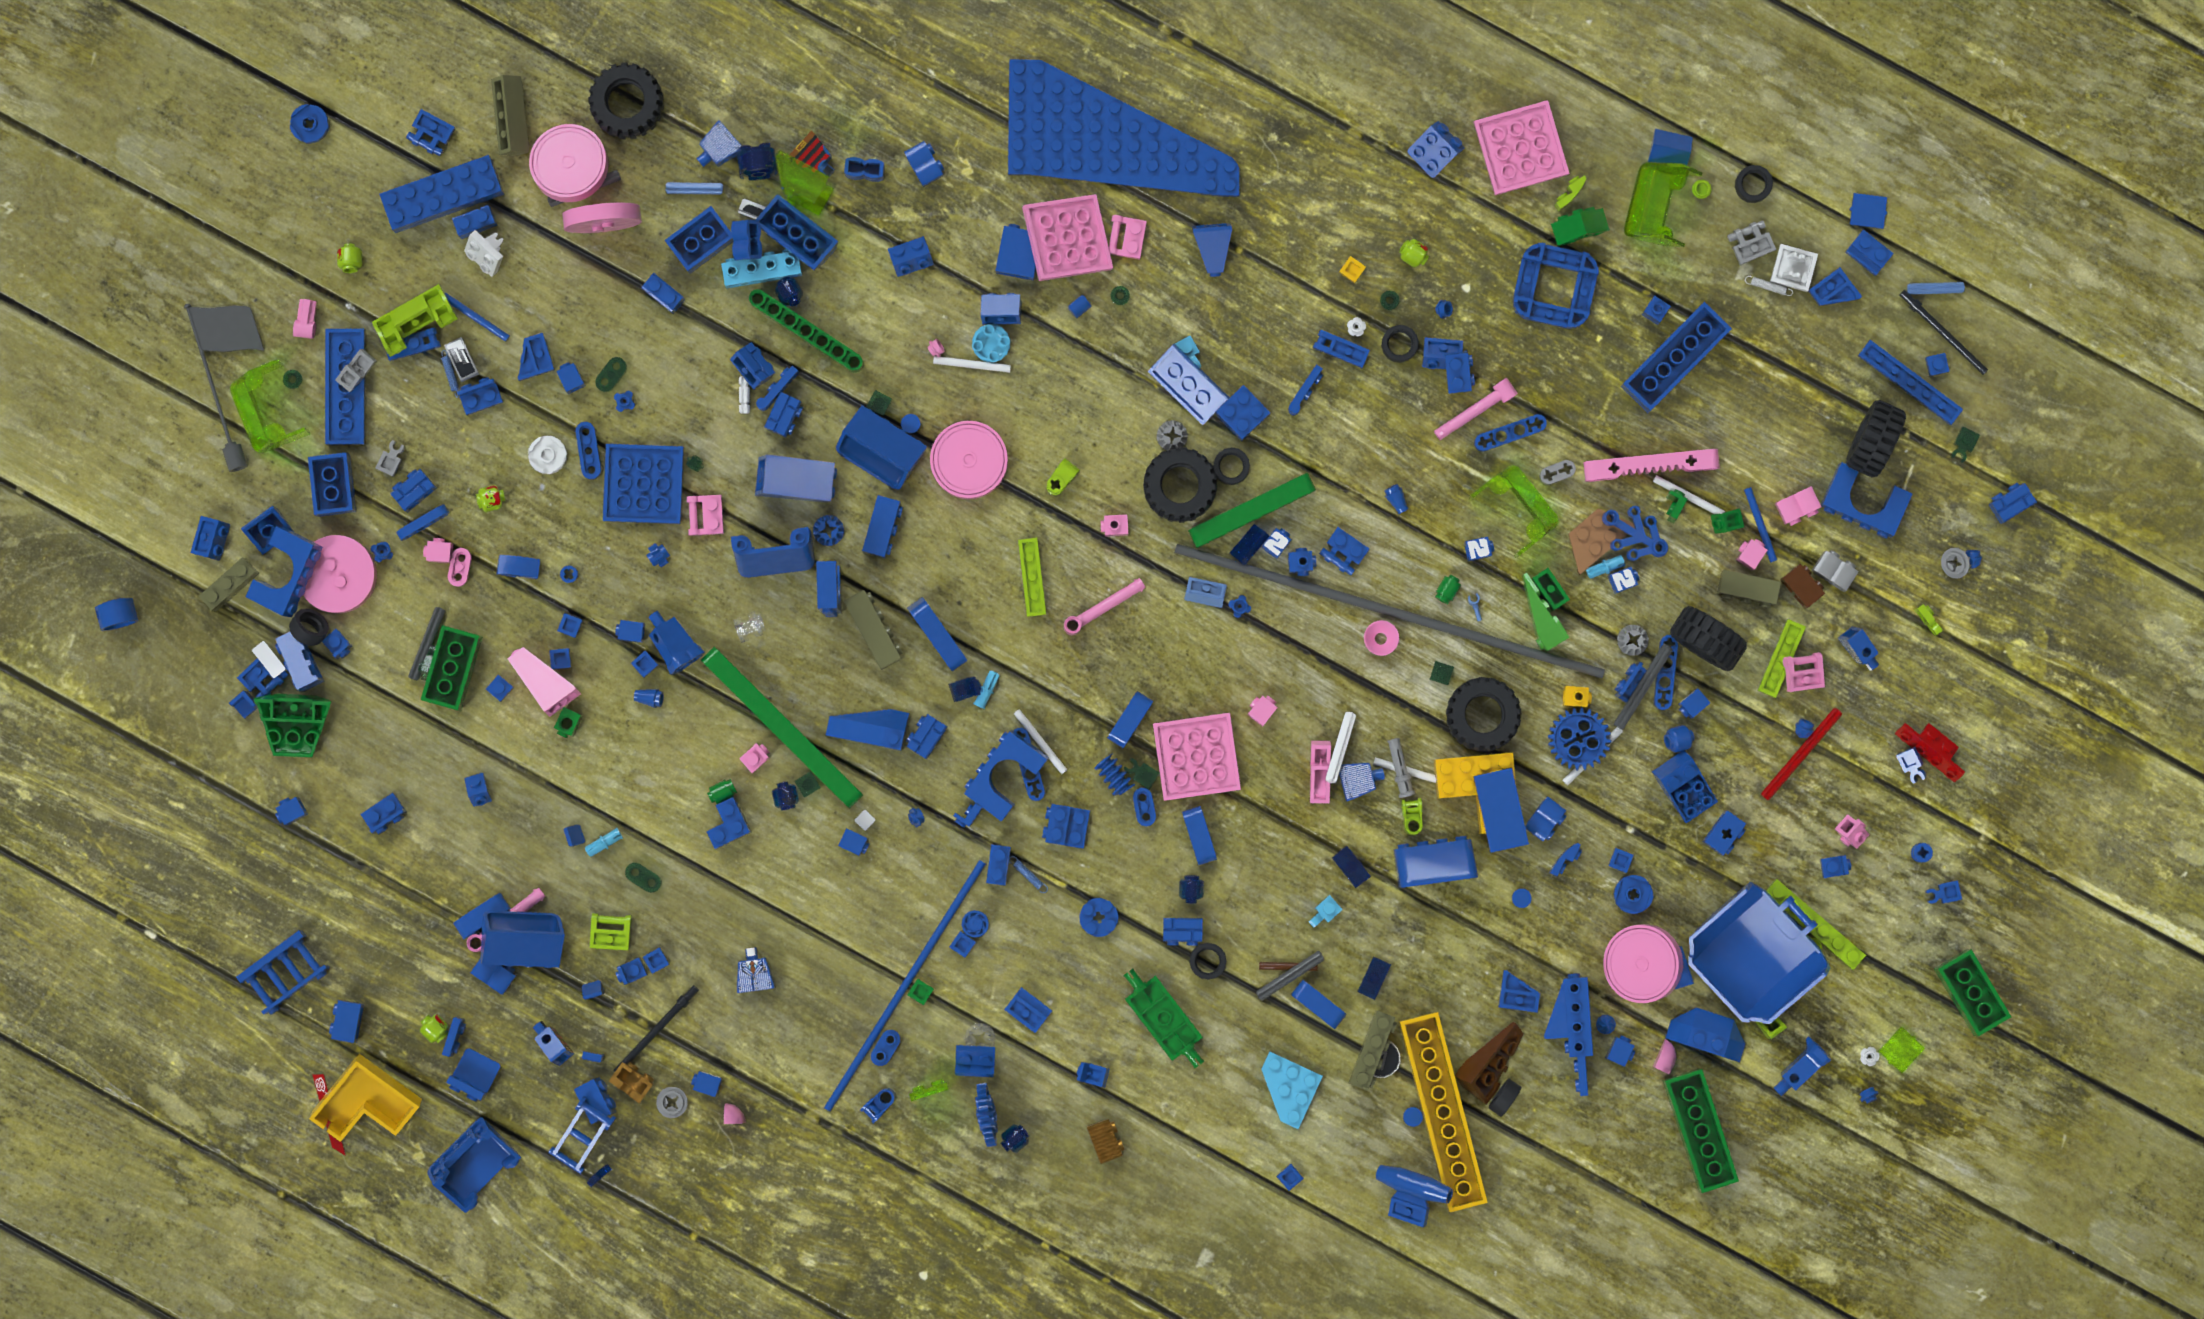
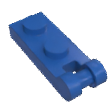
M430 328L403 338L407 348L392 357L387 353L388 360L393 361L441 347L440 341H437L436 328ZM429 337L430 343L425 344L424 338Z
M1324 330L1319 331V338L1317 342H1314L1312 348L1363 368L1370 351L1369 349ZM1326 339L1332 341L1330 347L1324 345Z
M1317 364L1290 403L1288 408L1290 415L1295 416L1299 413L1300 403L1303 399L1307 401L1313 392L1310 388L1314 383L1318 384L1323 377V374H1321L1323 368Z
M795 367L785 368L780 374L782 378L777 383L773 382L767 389L769 393L764 398L757 399L756 405L759 410L766 411L778 398L779 393L783 392L799 374Z

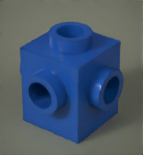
M1298 548L1296 552L1288 553L1289 573H1297L1298 576H1308L1309 572L1313 571V567H1316V555L1312 556V551H1307V548ZM1299 560H1305L1306 564L1301 565Z

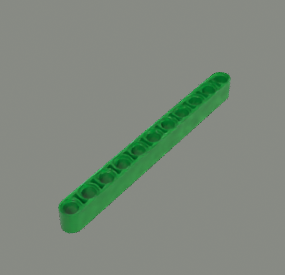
M715 646L701 659L849 809L863 796Z

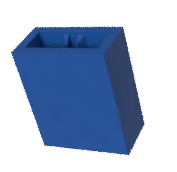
M1016 224L1004 226L995 270L996 274L1034 281L1036 266L1028 231L1020 229V226Z

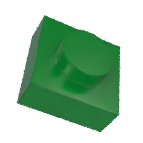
M917 978L907 995L924 1005L934 988Z

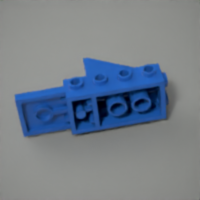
M1580 973L1568 974V978L1563 980L1544 1034V1039L1568 1038V1041H1565V1053H1569V1057H1577L1578 1059L1574 1060V1071L1579 1073V1079H1575L1576 1092H1580V1096H1588L1586 1056H1593L1588 976L1580 977Z

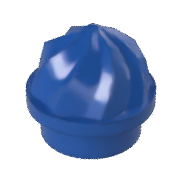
M1966 550V555L1970 557V568L1978 567L1982 559L1980 551Z
M1800 719L1795 724V733L1799 738H1808L1814 732V724L1808 720Z
M1602 1015L1596 1021V1028L1602 1034H1610L1615 1029V1020L1610 1015Z

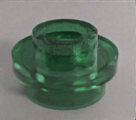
M1117 286L1111 291V300L1114 304L1124 305L1129 301L1130 293L1126 287ZM1118 293H1123L1124 297L1122 299H1118L1116 295Z
M1386 291L1380 297V304L1386 310H1393L1399 304V296L1394 291ZM1388 297H1391L1393 299L1392 304H1388L1386 302V299Z
M288 370L283 375V383L289 389H296L302 383V375L296 370ZM292 376L296 377V381L294 383H290V378Z
M696 455L687 457L686 465L692 470L699 472L700 469L704 468L703 460Z

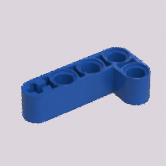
M923 597L907 607L951 671H954L968 661Z

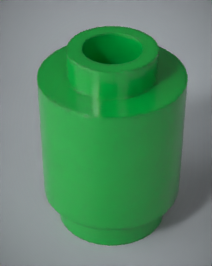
M1449 575V577L1444 576L1436 590L1435 598L1448 605L1450 601L1454 600L1461 587V584H1459L1460 580L1453 575Z
M731 779L709 787L710 792L707 794L712 803L716 802V804H719L734 797L733 795L737 791Z

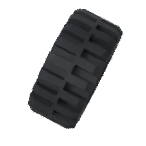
M627 62L621 63L619 66L616 64L610 65V69L602 70V74L599 77L596 76L593 80L594 85L590 87V97H588L589 109L596 123L604 132L606 131L609 135L617 136L624 140L629 137L637 139L638 135L644 136L649 129L653 130L656 127L655 123L660 121L662 117L661 111L664 110L663 93L656 78L644 67L640 68L639 65L634 63L628 65ZM632 84L637 86L644 95V105L640 112L630 118L615 116L608 104L610 94L621 85Z
M1875 400L1872 403L1849 449L1846 458V464L1849 468L1871 478L1878 477L1888 462L1902 432L1906 419L1904 410L1882 400Z
M1186 447L1170 448L1168 451H1163L1147 467L1143 483L1145 498L1150 508L1161 518L1179 523L1193 521L1197 517L1202 516L1214 501L1217 492V476L1214 472V467L1204 455L1199 454L1194 449L1189 450ZM1176 467H1184L1191 470L1198 479L1199 487L1196 495L1185 503H1176L1169 500L1162 489V480L1165 474Z
M1687 606L1682 610L1670 629V635L1682 646L1708 663L1727 672L1734 669L1747 649V642L1739 634L1714 617L1692 606Z
M1491 677L1471 679L1459 686L1449 699L1446 709V722L1451 735L1456 738L1460 745L1462 744L1467 749L1478 752L1493 751L1507 744L1515 736L1521 723L1520 716L1522 711L1519 706V699L1514 694L1515 692L1507 687L1504 682ZM1480 696L1494 699L1499 704L1502 712L1500 724L1496 729L1487 733L1473 730L1468 725L1465 717L1468 704L1474 698Z

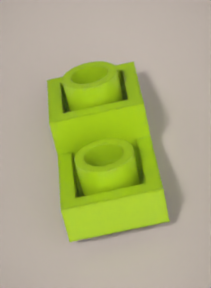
M1585 175L1581 178L1576 176L1569 181L1570 185L1567 187L1569 195L1564 193L1557 198L1558 202H1556L1555 207L1558 212L1564 209L1577 196L1587 179Z

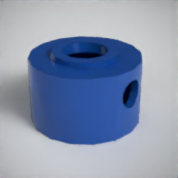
M133 598L114 599L95 607L101 631L114 630L138 622Z

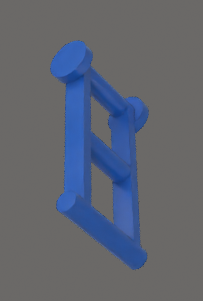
M584 1096L577 1104L575 1110L578 1112L556 1148L552 1146L548 1152L580 1175L585 1169L582 1166L604 1129L608 1131L616 1120V1117L612 1116L610 1119L586 1103L587 1098ZM583 1111L603 1123L593 1140L574 1128ZM569 1134L588 1146L579 1163L559 1151Z

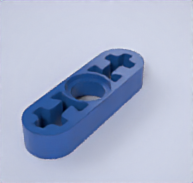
M445 504L440 505L402 527L396 533L399 539L404 541L444 518L450 512Z

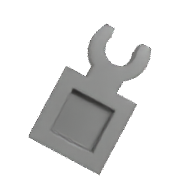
M394 440L389 444L390 452L383 451L375 467L392 477L395 476L402 459L398 458V455L405 450L404 445H401L400 449L395 450L394 445L396 442Z

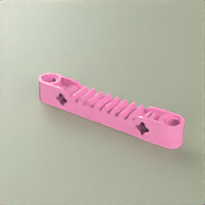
M1718 449L1583 462L1585 482L1617 479L1621 474L1626 476L1628 471L1631 475H1634L1636 471L1641 475L1644 470L1646 474H1649L1651 469L1654 473H1657L1659 468L1661 472H1665L1667 468L1671 472L1674 470V467L1677 471L1682 469L1685 472L1720 469ZM1689 457L1691 460H1694L1695 462L1691 466L1689 463H1686V460L1689 459ZM1612 464L1614 468L1618 469L1614 474L1608 469Z

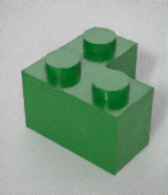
M1595 207L1574 210L1571 216L1568 214L1557 218V222L1551 224L1558 246L1571 244L1583 238L1594 237L1610 230L1603 208L1595 209Z

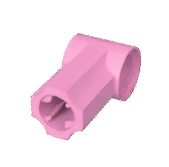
M300 299L298 316L293 326L294 337L314 339L316 332V301Z

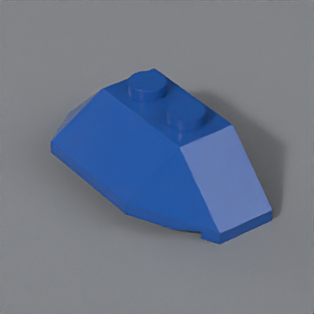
M1697 1007L1671 1019L1665 1039L1739 1063L1745 1047V1042L1734 1019Z

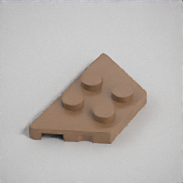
M1601 509L1593 512L1568 534L1579 575L1611 549L1610 543L1613 540L1623 539L1627 535V533L1614 525H1605L1602 521V515L1605 511ZM1608 515L1607 520L1609 522L1612 521V518ZM1619 517L1621 521L1635 528L1634 523Z

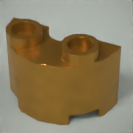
M622 1062L609 1082L640 1104L652 1087L654 1078L647 1073H644V1075L639 1073V1068L635 1064L629 1062L627 1065Z

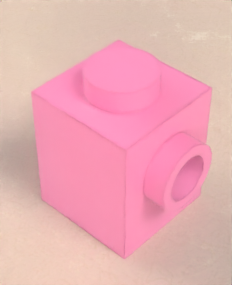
M1127 515L1104 516V521H1100L1101 532H1105V537L1128 536Z
M433 538V541H427V546H424L423 556L426 557L428 562L450 563L454 544L445 542V539Z
M1751 539L1748 543L1744 541L1738 550L1741 553L1736 560L1750 570H1754L1767 552V549L1764 548L1765 544L1758 539Z
M1268 695L1266 698L1264 696L1260 699L1256 697L1250 704L1252 709L1247 715L1263 727L1278 708L1275 706L1277 702Z

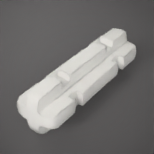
M740 376L739 402L741 405H739V412L741 414L750 413V405H748L750 403V387H748L749 383L745 378Z

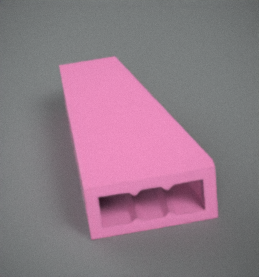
M524 647L515 650L507 658L549 717L581 695L574 685Z

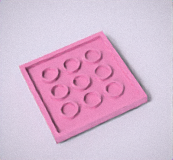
M1548 100L1473 122L1495 196L1570 174Z
M1096 194L1027 204L1022 207L1039 281L1113 269Z
M1230 713L1153 724L1164 801L1241 790Z

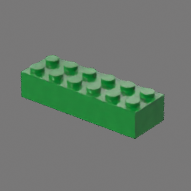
M1698 1068L1662 1080L1698 1191L1705 1193L1739 1182L1703 1069Z

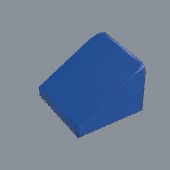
M580 825L563 829L570 847L585 843Z
M600 980L582 985L583 999L587 1000L604 995Z

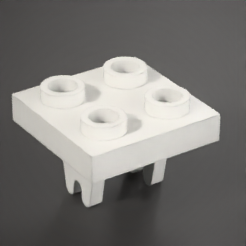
M474 230L469 235L464 252L470 260H474L480 266L484 273L493 277L498 272L503 255L499 252V246L502 244L503 238L496 240L497 233L483 238Z
M1780 244L1770 282L1808 292L1818 254Z

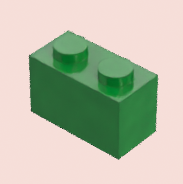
M1546 568L1532 578V581L1541 593V597L1550 606L1551 612L1570 600L1549 568Z

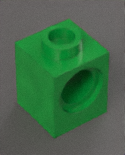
M563 707L554 729L558 730L557 734L568 738L570 735L574 737L583 715ZM567 718L572 720V727L569 729L563 727V721Z

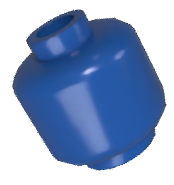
M1684 725L1670 728L1667 730L1666 735H1664L1665 746L1675 753L1690 749L1692 741H1694V733Z

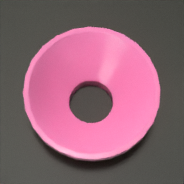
M1376 621L1367 627L1364 633V643L1371 653L1385 656L1396 649L1399 643V633L1390 622ZM1378 633H1383L1387 638L1386 642L1382 645L1377 644L1375 641V636Z

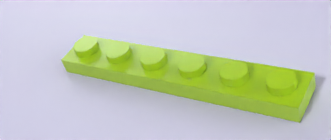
M1775 879L1766 890L1779 905L1791 895L1800 909L1818 924L1809 933L1852 970L1866 956L1778 879ZM1789 907L1785 909L1793 920L1803 928L1806 927Z

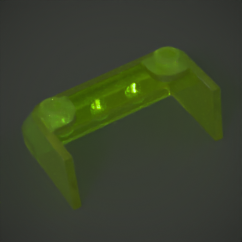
M778 150L775 155L780 187L787 198V202L794 207L800 205L820 216L834 188L826 185L829 176Z
M1643 163L1637 174L1624 226L1625 235L1661 246L1684 247L1685 243L1673 238L1672 229L1664 226L1673 190H1681L1685 186L1688 176H1702L1703 173L1682 163Z
M277 359L247 371L230 386L231 395L253 449L259 453H266L311 434L304 427L286 434L280 424L272 423L266 426L252 391L262 386L264 381L263 375L284 367L283 363Z
M1514 465L1505 468L1469 496L1471 501L1488 487L1493 493L1498 495L1504 494L1511 489L1534 518L1526 527V534L1531 542L1514 555L1515 558H1518L1556 528L1559 522L1558 516L1522 470Z

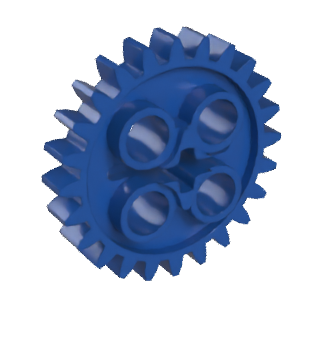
M1573 708V714L1566 710V717L1558 715L1560 722L1553 721L1556 728L1550 727V731L1554 734L1548 735V739L1553 740L1548 743L1549 747H1554L1551 750V754L1557 753L1555 760L1562 759V766L1568 763V769L1575 765L1576 771L1579 770L1580 766H1583L1584 771H1586L1588 764L1594 768L1593 762L1595 761L1601 764L1599 757L1606 758L1603 751H1610L1606 744H1611V740L1606 739V737L1611 736V732H1605L1609 726L1602 725L1604 718L1597 720L1598 713L1592 716L1591 709L1584 713L1583 708L1580 709V713H1577L1576 709ZM1583 722L1590 725L1586 731L1579 729V725ZM1570 731L1572 733L1571 738H1562V732ZM1593 731L1596 732L1594 735H1590V736L1585 737L1586 735L1590 734V733L1593 732ZM1579 735L1583 738V743L1576 741V736ZM1596 740L1598 742L1597 747H1588V741ZM1574 742V743H1572L1571 745H1569L1568 747H1566V748L1564 747L1565 744ZM1572 748L1580 750V754L1575 757L1571 756L1569 752Z
M987 1083L977 1084V1097H975L976 1116L980 1131L984 1135L987 1147L997 1146L996 1133H998L994 1101L989 1094Z

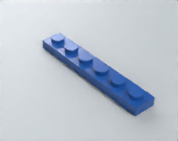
M1869 340L1858 354V357L1949 425H1952L1963 411L1960 406L1873 341Z

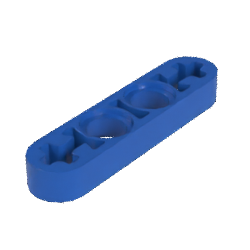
M1539 414L1527 417L1478 435L1474 441V446L1481 452L1500 447L1543 431L1547 421L1544 416ZM1536 418L1538 419V421L1542 420L1543 423L1540 425L1539 429L1537 426H1534L1530 428L1532 432H1529L1528 426L1525 423L1526 421H1528V424L1530 425L1535 422ZM1516 425L1524 426L1525 432L1523 435L1515 434L1514 427ZM1499 431H1504L1507 435L1506 440L1503 442L1496 439V433ZM1489 434H1492L1495 445H1492V441L1486 444V448L1478 445L1480 438L1488 440L1491 438Z
M1671 635L1662 637L1659 643V650L1668 638L1674 643V646H1671L1673 656L1669 655L1668 657L1672 661V666L1667 669L1662 667L1656 676L1653 701L1655 707L1659 710L1668 709L1672 704L1678 642ZM1661 677L1669 678L1670 685L1667 688L1660 685ZM1658 689L1661 691L1669 690V694L1665 693V700H1668V704H1664V707H1661V703H1658V699L1662 698V693H1658Z
M1016 728L1014 730L1016 733L1018 731H1021L1022 734L1025 733L1026 737L1024 739L1031 744L1029 734L1024 728ZM1019 763L1029 798L1033 801L1042 800L1045 795V789L1040 772L1037 773L1034 779H1028L1025 776L1027 768ZM1039 779L1040 784H1036L1038 790H1042V793L1036 798L1035 795L1031 796L1033 786L1028 787L1027 783L1035 782Z

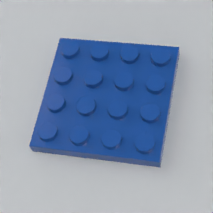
M606 444L603 522L681 524L684 447Z

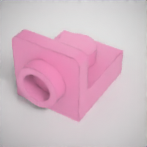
M755 743L739 759L751 773H754L770 759L767 755L770 752L763 744L759 746Z

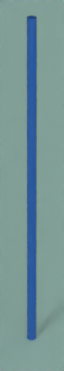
M981 860L976 864L824 1106L826 1110L831 1112L986 865Z

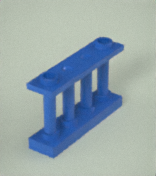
M298 930L236 976L240 983H250L267 1006V1008L261 1011L263 1015L268 1013L272 1015L280 1009V1004L315 978L319 980L327 974L326 970L330 968L328 965L320 967L305 947L303 939L307 936L303 930ZM292 947L298 949L314 971L306 979L288 957L289 953L287 951ZM277 958L282 960L298 982L291 990H288L272 968V962ZM261 970L267 973L283 995L275 1002L271 1000L256 979V974Z

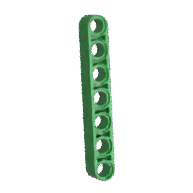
M756 289L750 293L749 301L755 309L853 373L862 370L864 362L859 354L762 290ZM756 295L763 296V301L759 304L753 302V298ZM771 306H778L779 312L777 314H770L769 309ZM788 316L795 317V323L787 325L785 319ZM803 327H810L811 333L804 336L801 334ZM819 338H827V344L819 346L817 344ZM842 348L844 353L842 356L836 357L833 355L834 350ZM853 358L860 360V364L856 368L849 365L850 360Z
M1305 473L1191 528L1188 532L1196 548H1199L1316 491V488L1309 474Z

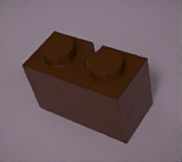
M1799 564L1782 577L1780 581L1790 593H1795L1794 598L1804 609H1807L1825 594L1823 591L1824 586L1820 581H1815L1811 577L1812 572L1806 565L1802 566Z

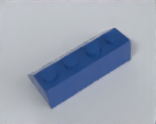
M778 194L756 219L759 220L762 231L814 271L824 264L837 249L838 241Z

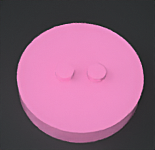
M564 124L547 130L537 139L530 153L529 167L536 185L546 196L560 202H577L588 198L601 187L608 172V157L601 140L595 133L580 125Z
M634 203L593 204L573 208L562 213L564 230L571 233L615 231L634 227L642 222L640 206Z
M961 421L948 426L938 435L931 449L930 465L935 480L947 493L961 499H977L990 494L1000 485L1007 471L1008 456L1003 440L991 427L977 421Z
M341 535L326 536L314 541V543L323 548L321 556L313 568V575L306 584V590L303 595L305 599L314 607L329 613H347L359 608L371 596L377 579L376 565L370 552L356 540Z
M1641 924L1624 928L1610 940L1605 950L1603 967L1609 985L1619 996L1635 1003H1649L1663 999L1676 988L1683 972V957L1678 943L1667 931L1654 925Z

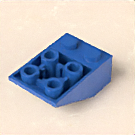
M1681 751L1652 771L1660 787L1685 823H1688L1718 802L1693 758L1685 751Z

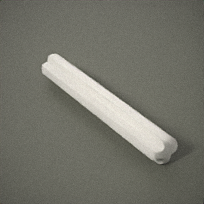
M1346 712L1325 778L1329 783L1337 782L1356 719V715L1353 712Z

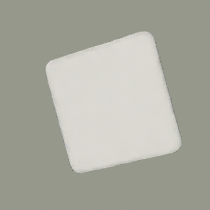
M866 810L855 819V822L865 831L875 821Z

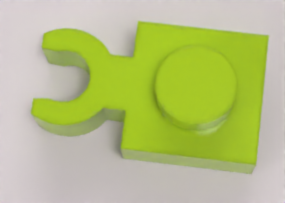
M1922 604L1914 609L1934 636L1943 631L1938 623H1936L1933 617L1934 612L1928 605L1925 607Z

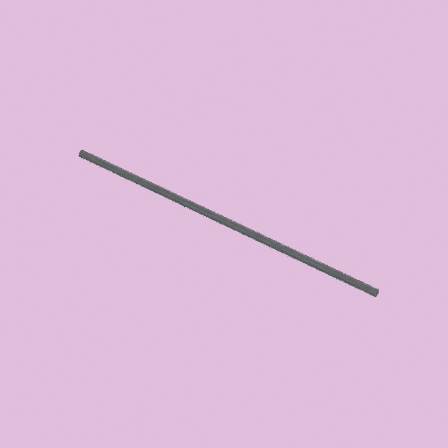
M1177 544L1174 553L1598 678H1603L1605 669L1184 545Z

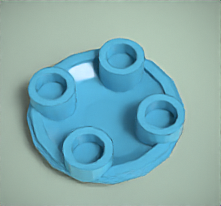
M987 324L975 332L972 339V348L981 360L997 362L1007 355L1010 349V338L1002 327L996 324Z

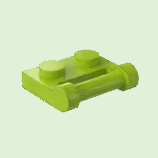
M592 913L589 948L629 950L632 916H601L598 913ZM598 923L624 925V931L597 929Z

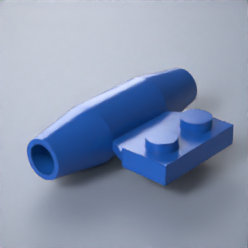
M1380 1165L1377 1169L1376 1180L1397 1191L1391 1198L1388 1216L1425 1227L1430 1210L1428 1201L1448 1204L1452 1199L1453 1189L1434 1178L1393 1166Z

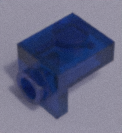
M975 676L948 684L954 702L981 695V685Z

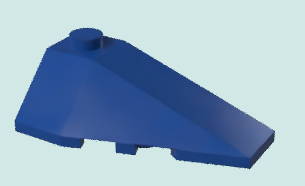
M887 709L829 716L826 736L902 751L910 713Z

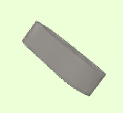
M1564 460L1544 468L1540 472L1539 478L1543 484L1551 485L1573 476L1576 468L1572 461ZM1564 464H1566L1567 467L1571 466L1572 468L1569 471L1570 474H1567L1566 472L1559 473L1558 470L1563 469ZM1545 471L1549 473L1556 472V475L1551 477L1552 481L1544 479Z

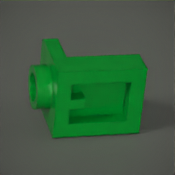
M1740 508L1711 515L1715 534L1726 533L1744 527Z

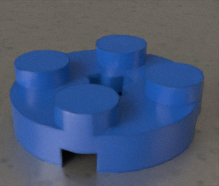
M301 105L291 115L290 130L299 141L306 144L322 140L329 131V119L326 113L318 106ZM307 119L310 121L314 120L312 128H305V121Z
M1630 875L1623 877L1614 888L1615 904L1626 913L1637 914L1643 912L1652 903L1653 890L1649 882L1641 876ZM1636 889V893L1639 896L1631 900L1628 892Z
M1091 899L1082 907L1079 915L1080 924L1092 936H1106L1115 929L1118 923L1117 909L1106 899ZM1096 912H1100L1101 915L1105 916V918L1101 920L1102 923H1098L1097 920H1093V916H1096Z

